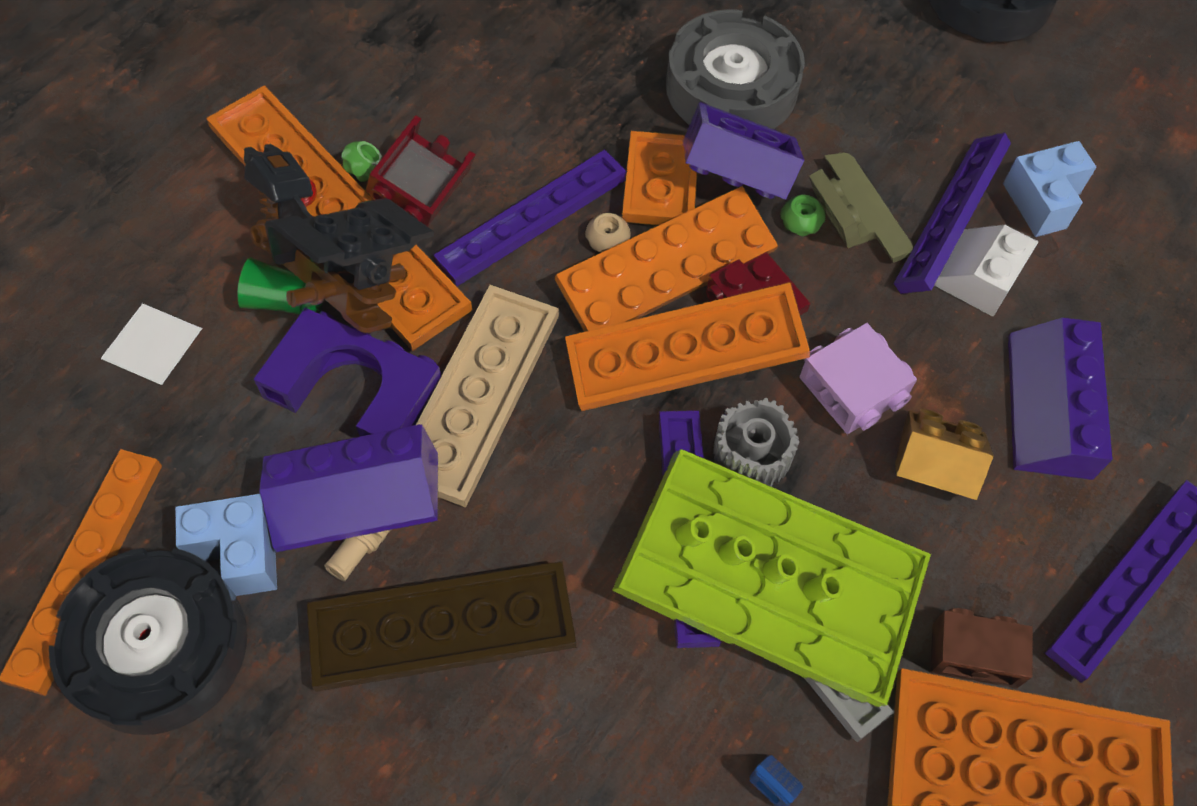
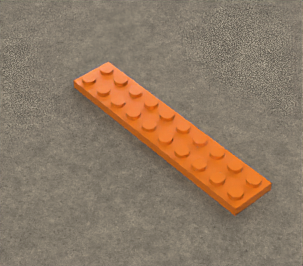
M265 85L206 118L209 127L244 166V148L252 147L256 151L264 152V145L272 144L283 152H290L316 186L317 197L312 204L306 207L312 216L356 208L358 203L373 200ZM417 245L409 251L393 254L392 266L400 263L404 266L406 275L404 279L389 282L396 289L395 298L378 303V306L391 316L392 323L390 327L412 351L472 311L471 301Z

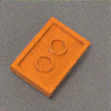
M631 131L622 218L626 222L661 225L695 209L697 172L689 167L690 164H687L685 161L683 143L685 135Z

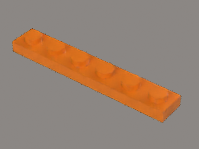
M122 449L119 450L0 675L1 682L46 696L54 680L50 667L49 646L55 645L56 634L61 621L56 617L57 612L72 588L88 572L118 554L162 468L158 459Z

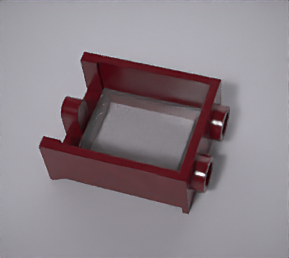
M415 115L370 173L365 192L370 194L373 200L381 198L390 199L429 227L457 186L468 174L476 154L469 151L463 163L447 154L450 145L447 137L438 135L432 144L417 134L422 119Z

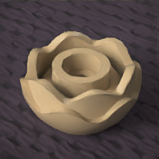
M602 213L595 216L589 222L585 237L589 240L591 248L602 253L629 240L630 229L626 221L619 215Z

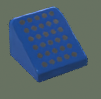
M769 755L749 777L750 782L775 806H789L803 790V785L772 755Z

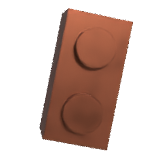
M962 608L944 611L933 623L930 673L1016 689L1032 678L1033 626L1017 624L1016 619L1007 616H995L990 619L974 616L972 611Z

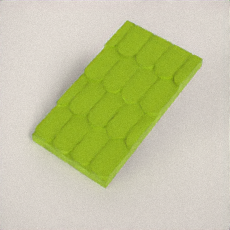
M680 449L675 452L612 591L670 619H678L726 643H734L804 678L810 677L860 702H868L876 707L888 705L931 554Z

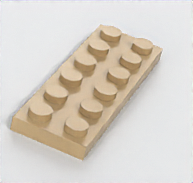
M489 285L416 424L423 425L438 452L439 498L463 507L467 506L559 317V308Z

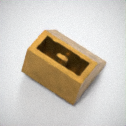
M920 409L919 413L909 410L895 462L896 476L977 500L994 457L986 433L982 432V427L964 420H959L958 424L942 420L943 416L928 409Z

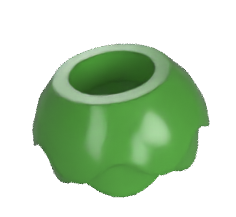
M354 141L347 144L341 154L344 169L354 174L360 182L368 181L370 173L382 159L379 150L365 141Z
M809 195L792 197L784 204L781 210V219L785 228L799 236L816 233L825 222L826 215L819 200Z

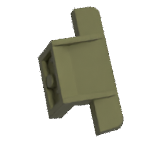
M848 153L824 155L826 162L838 181L835 178L829 180L822 169L811 174L809 177L815 198L822 204L826 215L847 248L877 238L893 263L907 258L913 249L912 243L855 158Z

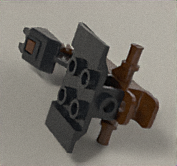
M272 144L264 145V152L256 151L252 147L244 148V178L259 190V194L267 197L259 199L261 204L267 206L260 208V212L266 214V219L258 220L256 225L251 227L252 241L257 247H261L271 254L277 265L283 264L306 283L304 288L287 291L286 298L288 304L291 307L306 303L318 305L325 299L341 312L347 322L360 332L371 333L390 327L392 318L378 306V303L395 298L396 289L389 282L404 279L406 275L405 268L400 263L392 266L393 254L409 251L422 239L433 237L434 231L388 198L358 203L356 208L312 216L301 201V198L313 195L310 179L292 154L288 151L283 152Z

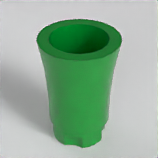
M252 257L248 258L245 262L238 284V304L241 309H265L300 315L305 307L320 313L323 306L322 302L318 305L306 303L291 307L287 302V291L304 288L306 283L290 270L267 264Z

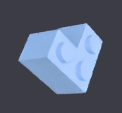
M1080 141L1017 157L1003 185L1034 236L1038 237L1067 229L1083 203L1078 194L1084 189L1095 171L1096 165Z
M260 494L176 507V547L178 549L190 552L206 562L221 559V578L236 596L277 590L276 553L272 545Z

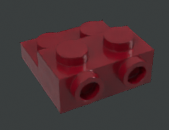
M767 252L745 264L738 259L710 274L708 278L706 294L710 302L790 282L799 314L806 313L811 304Z

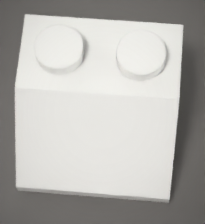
M1006 225L964 229L934 286L994 317L1038 244V241Z

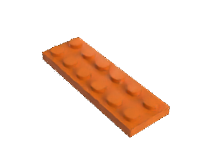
M742 186L557 273L555 281L583 331L586 332L639 319L707 285L709 275L738 259L745 264L765 252L770 254L777 249L778 244Z
M790 282L565 336L578 405L581 411L810 358V349Z

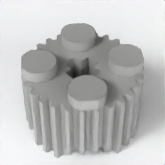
M764 398L763 401L755 400L754 404L746 401L744 406L739 403L737 408H727L725 414L721 416L713 445L714 463L770 487L773 486L774 482L779 483L780 479L784 478L789 471L799 445L798 436H796L797 428H792L794 422L788 421L789 415L783 410L784 406H777L775 400L770 403L768 398Z

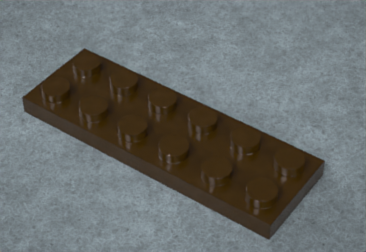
M562 561L307 602L312 688L315 692L576 648V637Z

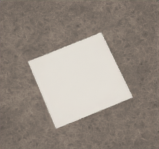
M142 303L100 359L162 385L202 328Z

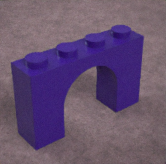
M305 307L253 380L264 399L296 413L318 380L330 370L350 364L362 365L373 369L382 377V383L377 395L356 425L361 437L416 425L441 378V372L436 362L427 356L419 355L417 357L404 351L395 342L389 340L383 342L372 337L369 333L360 332L353 326L351 328L338 322L329 313H317Z

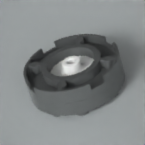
M743 10L713 11L692 19L677 32L675 42L671 50H669L666 91L673 109L688 125L691 123L698 103L701 102L765 127L775 129L790 116L795 107L804 70V55L792 33L777 21L766 16L763 18V23L753 19L742 18Z

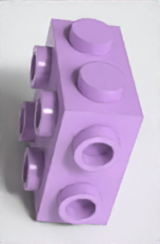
M868 323L855 330L852 328L844 330L836 337L833 343L826 347L820 345L810 351V358L804 359L805 363L800 374V379L847 435L859 427L862 430L870 428L881 418V414L891 408L894 412L906 405L912 398L910 392L917 381L910 366L894 354L888 347L885 338L881 334L876 333Z

